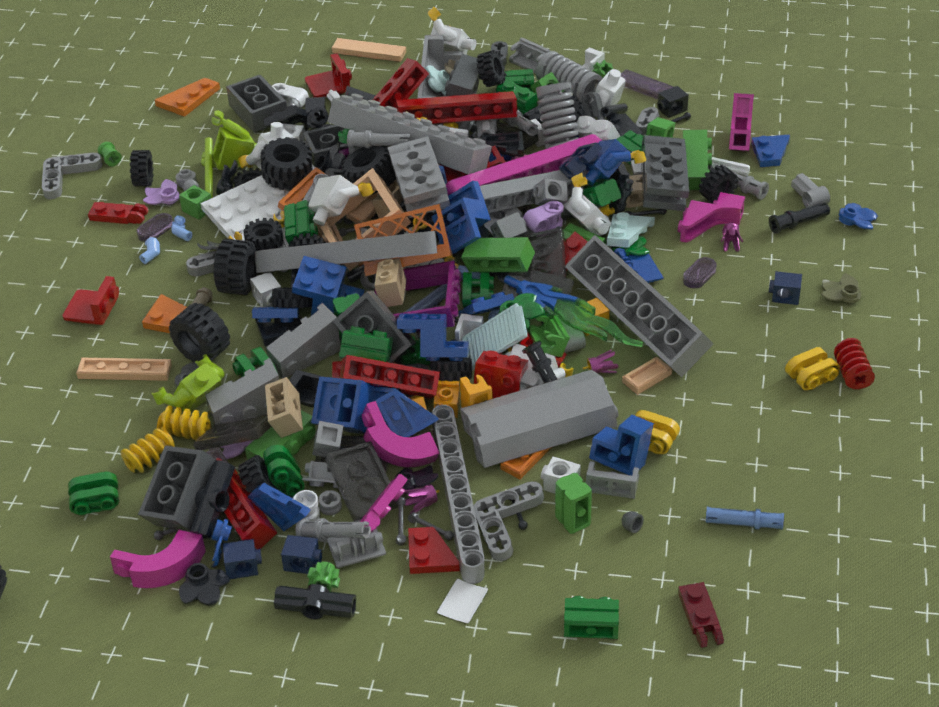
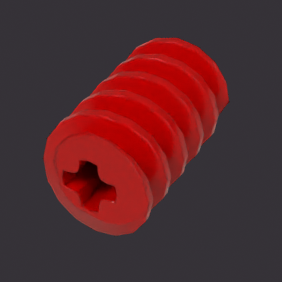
M847 338L838 343L834 349V357L840 366V372L845 380V384L849 388L858 390L870 386L874 382L875 374L864 353L861 342L856 338Z

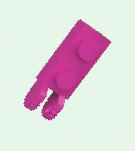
M399 474L388 484L360 520V522H369L368 526L371 527V532L379 526L380 518L383 519L390 511L389 503L392 500L397 501L404 493L403 485L408 479L402 474Z

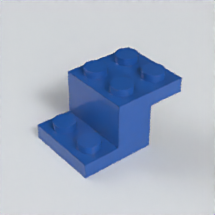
M471 181L448 196L450 206L441 211L452 255L480 239L481 235L478 227L491 220L478 181ZM437 214L432 216L434 224L438 219ZM438 223L436 228L441 231L440 224ZM437 232L440 244H444L442 234Z
M303 256L292 287V293L313 298L311 316L318 311L317 307L322 303L334 314V298L346 297L355 293L361 297L365 290L344 285L346 266Z
M401 313L399 315L397 329H403V333H416L417 329H420V357H426L427 361H439L440 357H449L450 361H463V357H468L469 341H446V314Z
M319 376L311 423L318 425L319 421L339 424L343 425V430L349 433L365 434L367 428H369L364 425L362 420L366 404L374 402L396 388L375 387L362 380Z

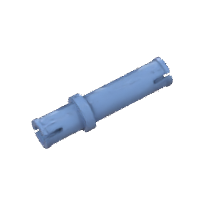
M707 507L706 523L753 526L754 529L758 530L760 527L783 530L784 513L761 512V509L746 511Z

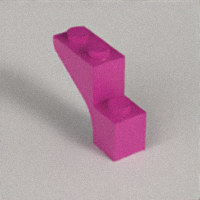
M720 192L718 200H714L713 204L691 200L689 207L685 208L683 212V220H680L678 224V233H681L680 242H690L715 225L728 223L739 225L744 212L745 196Z

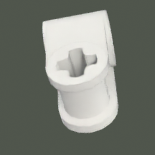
M284 83L272 85L286 100L287 107L296 105L302 108L306 98H309L307 91L303 88L289 86Z

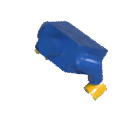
M617 139L599 141L598 144L602 149L598 152L599 156L593 163L584 164L588 171L584 177H586L587 183L593 186L598 179H608L621 163L630 162L632 158L635 164L645 162V153L639 150L631 153Z

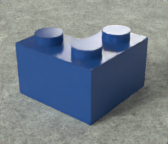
M631 415L619 425L618 431L606 426L593 437L589 458L632 476L634 467L640 470L646 463L654 423Z

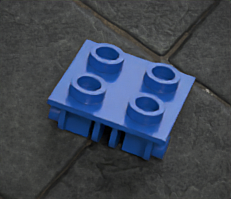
M617 248L614 250V253L646 282L664 279L649 253L640 256H626L624 249Z

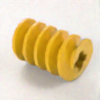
M168 405L157 421V429L164 427L171 436H183L185 439L192 438L198 441L201 439L202 442H206L210 436L211 423L208 412H203L200 417L199 410H194L191 416L190 409L186 408L182 414L181 407H176L173 413V407Z
M160 427V429H155L153 434H147L145 440L138 439L137 444H130L128 449H122L120 453L125 465L132 473L135 472V469L140 473H144L143 464L148 468H152L151 459L158 463L160 460L159 454H162L164 447H175L169 432L164 427Z

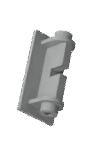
M311 461L305 464V473H309V476L302 478V480L309 481L310 486L324 487V482L334 483L333 488L348 489V484L356 483V481H350V476L354 477L355 467H351L350 464L333 463L332 472H328L329 463Z

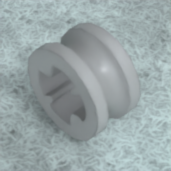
M333 490L323 492L319 496L320 511L325 515H334L340 512L342 508L340 494Z

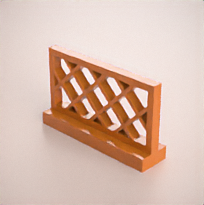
M440 204L354 225L357 239H365L362 237L360 228L366 226L376 230L372 238H375L378 233L390 236L380 230L386 221H391L397 225L391 236L395 235L400 227L409 233H415L421 222L432 228L431 231L435 230L442 234L444 244L437 245V253L398 257L402 267L452 256ZM436 210L438 219L434 226L423 220L427 211ZM423 213L420 218L415 214ZM407 216H413L419 220L413 231L401 225ZM402 218L399 223L394 220ZM380 223L378 228L373 226L374 224ZM438 223L440 224L441 231L436 228ZM385 259L370 262L363 261L365 276L376 274L378 262Z

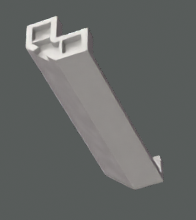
M425 35L421 66L425 70L428 65L433 66L437 71L444 70L445 63H448L449 59L454 61L460 60L463 51H444L443 35ZM430 75L419 85L417 98L444 97L442 92L437 93L431 89L428 83ZM434 123L432 125L438 126L443 125V123Z
M593 370L460 408L464 431L472 437L476 460L484 468L599 433L606 426L610 428L618 427L616 418L619 416L617 407L609 395L603 377Z

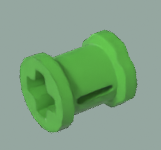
M103 142L99 145L98 154L104 158L106 164L116 166L121 161L122 156L120 152L115 150V146L111 142Z

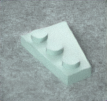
M625 212L613 214L612 224L607 237V246L630 247L638 240L640 233L644 234L647 232V227L654 226L655 217L634 216Z

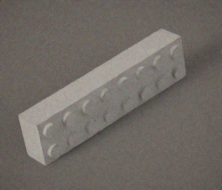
M351 94V96L341 95L339 98L332 99L328 117L329 123L354 130L355 132L370 130L373 133L410 134L411 141L428 136L437 163L466 174L475 173L487 167L492 146L485 144V140L468 138V135L463 132L457 131L454 133L449 131L450 128L447 126L432 125V121L414 118L415 115L411 113H399L397 108L380 106V102L364 100L363 96L359 94Z
M596 235L565 266L681 377L713 345L703 332Z

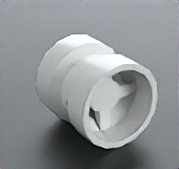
M303 490L295 494L294 500L311 509L303 519H308L309 521L319 519L320 510L316 493L310 490Z

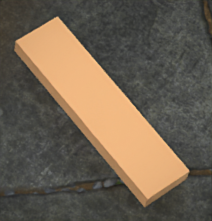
M337 38L332 46V53L401 62L406 54V47Z
M81 358L76 374L78 379L168 381L172 363L171 359Z

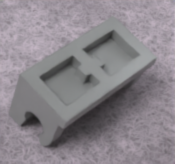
M520 38V41L510 48V50H516V52L509 57V62L526 70L533 69V73L536 74V68L540 59L550 50L525 38Z
M589 462L586 484L592 489V493L635 499L639 481V468L634 467L633 475L631 476L616 472L597 471L594 468L595 462Z

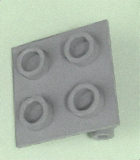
M377 529L370 532L368 538L330 537L327 539L337 568L387 555L382 543V533H378Z

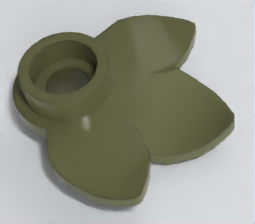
M846 273L841 277L840 282L822 280L824 292L821 295L828 300L855 303L861 299L858 281Z

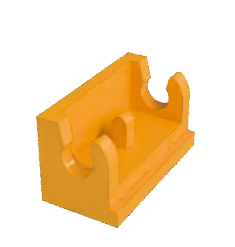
M476 375L478 384H471L467 377L460 378L461 408L492 399V388L486 384L482 376Z

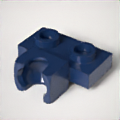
M597 142L579 146L559 166V169L568 179H571L586 169L584 164H591L598 158V152L602 147Z

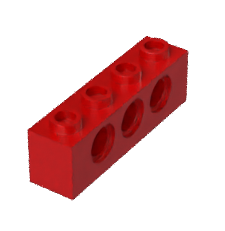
M407 58L372 100L380 102V106L383 107L391 106L397 108L396 100L409 99L429 73L416 60Z
M346 355L342 359L339 378L362 380L375 387L396 388L403 394L431 399L437 394L440 372Z
M234 469L227 490L230 501L224 513L243 541L254 539L255 548L261 549L277 534V531L265 513L248 498L250 492L246 491V486L241 482L243 480L236 469Z

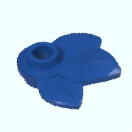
M849 203L839 211L840 222L849 226L856 224L864 229H873L870 221L878 218V215L873 210L862 208L856 203Z
M224 519V521L217 520L211 539L216 541L212 559L215 562L211 565L213 568L219 564L221 559L222 540H228L232 526L227 525V519Z

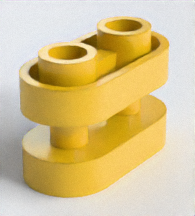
M820 347L794 356L785 366V372L792 379H796L797 384L803 390H812L821 384L835 380L839 375L840 366L832 358H828V354Z
M639 410L635 416L654 423L648 451L655 454H666L680 432L678 423L671 418L646 410Z

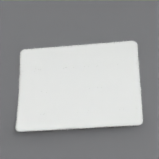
M457 579L437 613L457 621L469 623L487 593L488 588Z

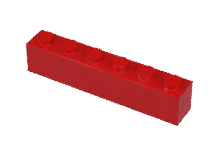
M513 91L396 100L397 112L403 114V112L407 111L415 115L414 118L425 117L427 120L432 121V124L517 117V98Z

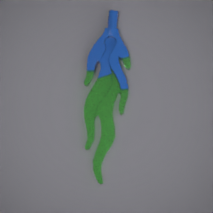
M509 275L504 279V283L515 288L519 295L525 293L535 294L537 296L535 302L543 307L544 315L549 319H553L555 313L566 325L597 336L603 341H607L608 335L606 332H608L619 342L631 346H643V342L627 337L612 321L595 316V307L578 297L563 294L562 289L526 280L519 281Z

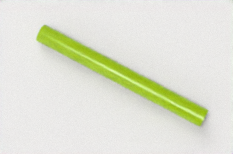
M207 137L205 138V191L211 193L213 198V140Z

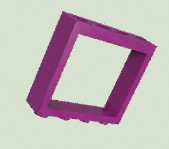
M454 260L404 268L403 271L406 278L405 291L447 284L445 306L403 313L446 314V328L454 327L455 317H458V293L461 292L459 281L462 279L459 269H456ZM397 313V314H393V315L396 317V319H398V317H399V315H400L401 313Z

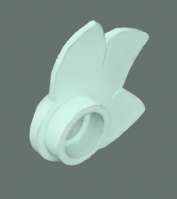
M428 65L426 71L430 75L428 83L431 89L437 93L442 92L446 96L447 91L444 90L446 82L450 77L445 70L437 71L433 66Z

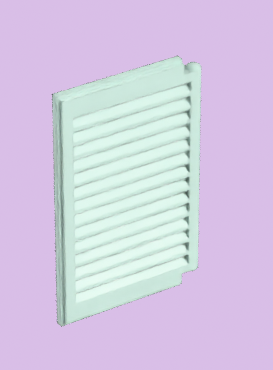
M515 303L462 337L463 341H469L468 358L472 359V371L475 369V362L483 351L492 350L500 354L528 337L522 306Z

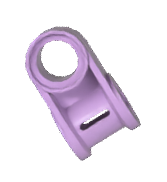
M549 201L544 205L527 211L523 219L526 222V226L537 236H542L558 226L562 227L563 219L561 218V213L564 207L559 201Z

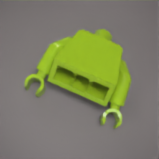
M216 110L214 115L220 119L212 117V124L216 126L222 124L223 127L219 128L212 153L213 167L223 170L224 165H227L230 169L234 160H236L239 168L241 167L238 161L239 157L251 154L257 143H254L247 130L229 119L225 120L223 112ZM204 151V152L202 153V156H201V157H202L201 164L205 167V151Z
M204 354L202 360L195 361L199 368L179 383L174 394H167L164 387L159 388L158 392L151 394L157 405L165 403L175 408L181 407L183 412L186 408L192 412L206 401V394L221 386V380L224 377L223 369L212 363L208 356Z

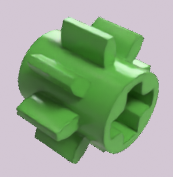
M605 60L600 64L597 62L593 66L594 70L592 72L604 78L613 69L612 63L609 64Z
M317 562L315 568L310 567L307 575L309 578L308 586L320 584L331 592L332 587L338 588L340 570L336 569L330 562Z

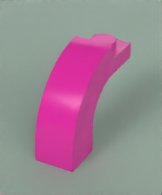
M734 93L729 150L749 151L754 94Z
M376 401L366 404L362 420L364 425L369 428H367L363 438L378 457L400 467H420L435 462L439 451L430 432L416 437L399 436L387 427Z
M178 530L171 544L159 553L137 555L114 549L110 560L114 574H118L121 577H131L133 587L157 588L184 578L189 566L199 563L206 550L201 534Z

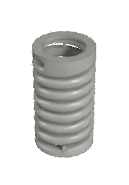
M555 51L547 52L540 59L536 68L537 80L552 72L559 83L571 82V92L580 101L584 93L595 92L599 82L603 79L599 74L586 69L584 66L565 58Z
M571 82L536 88L537 98L540 99L538 105L541 107L539 113L543 114L540 117V120L543 122L541 127L545 129L542 134L544 137H547L544 139L545 149L579 139L578 137H573L578 135V130H569L577 127L576 122H570L576 120V116L574 114L566 115L575 112L574 107H567L573 105L574 101L572 99L563 100L573 96Z

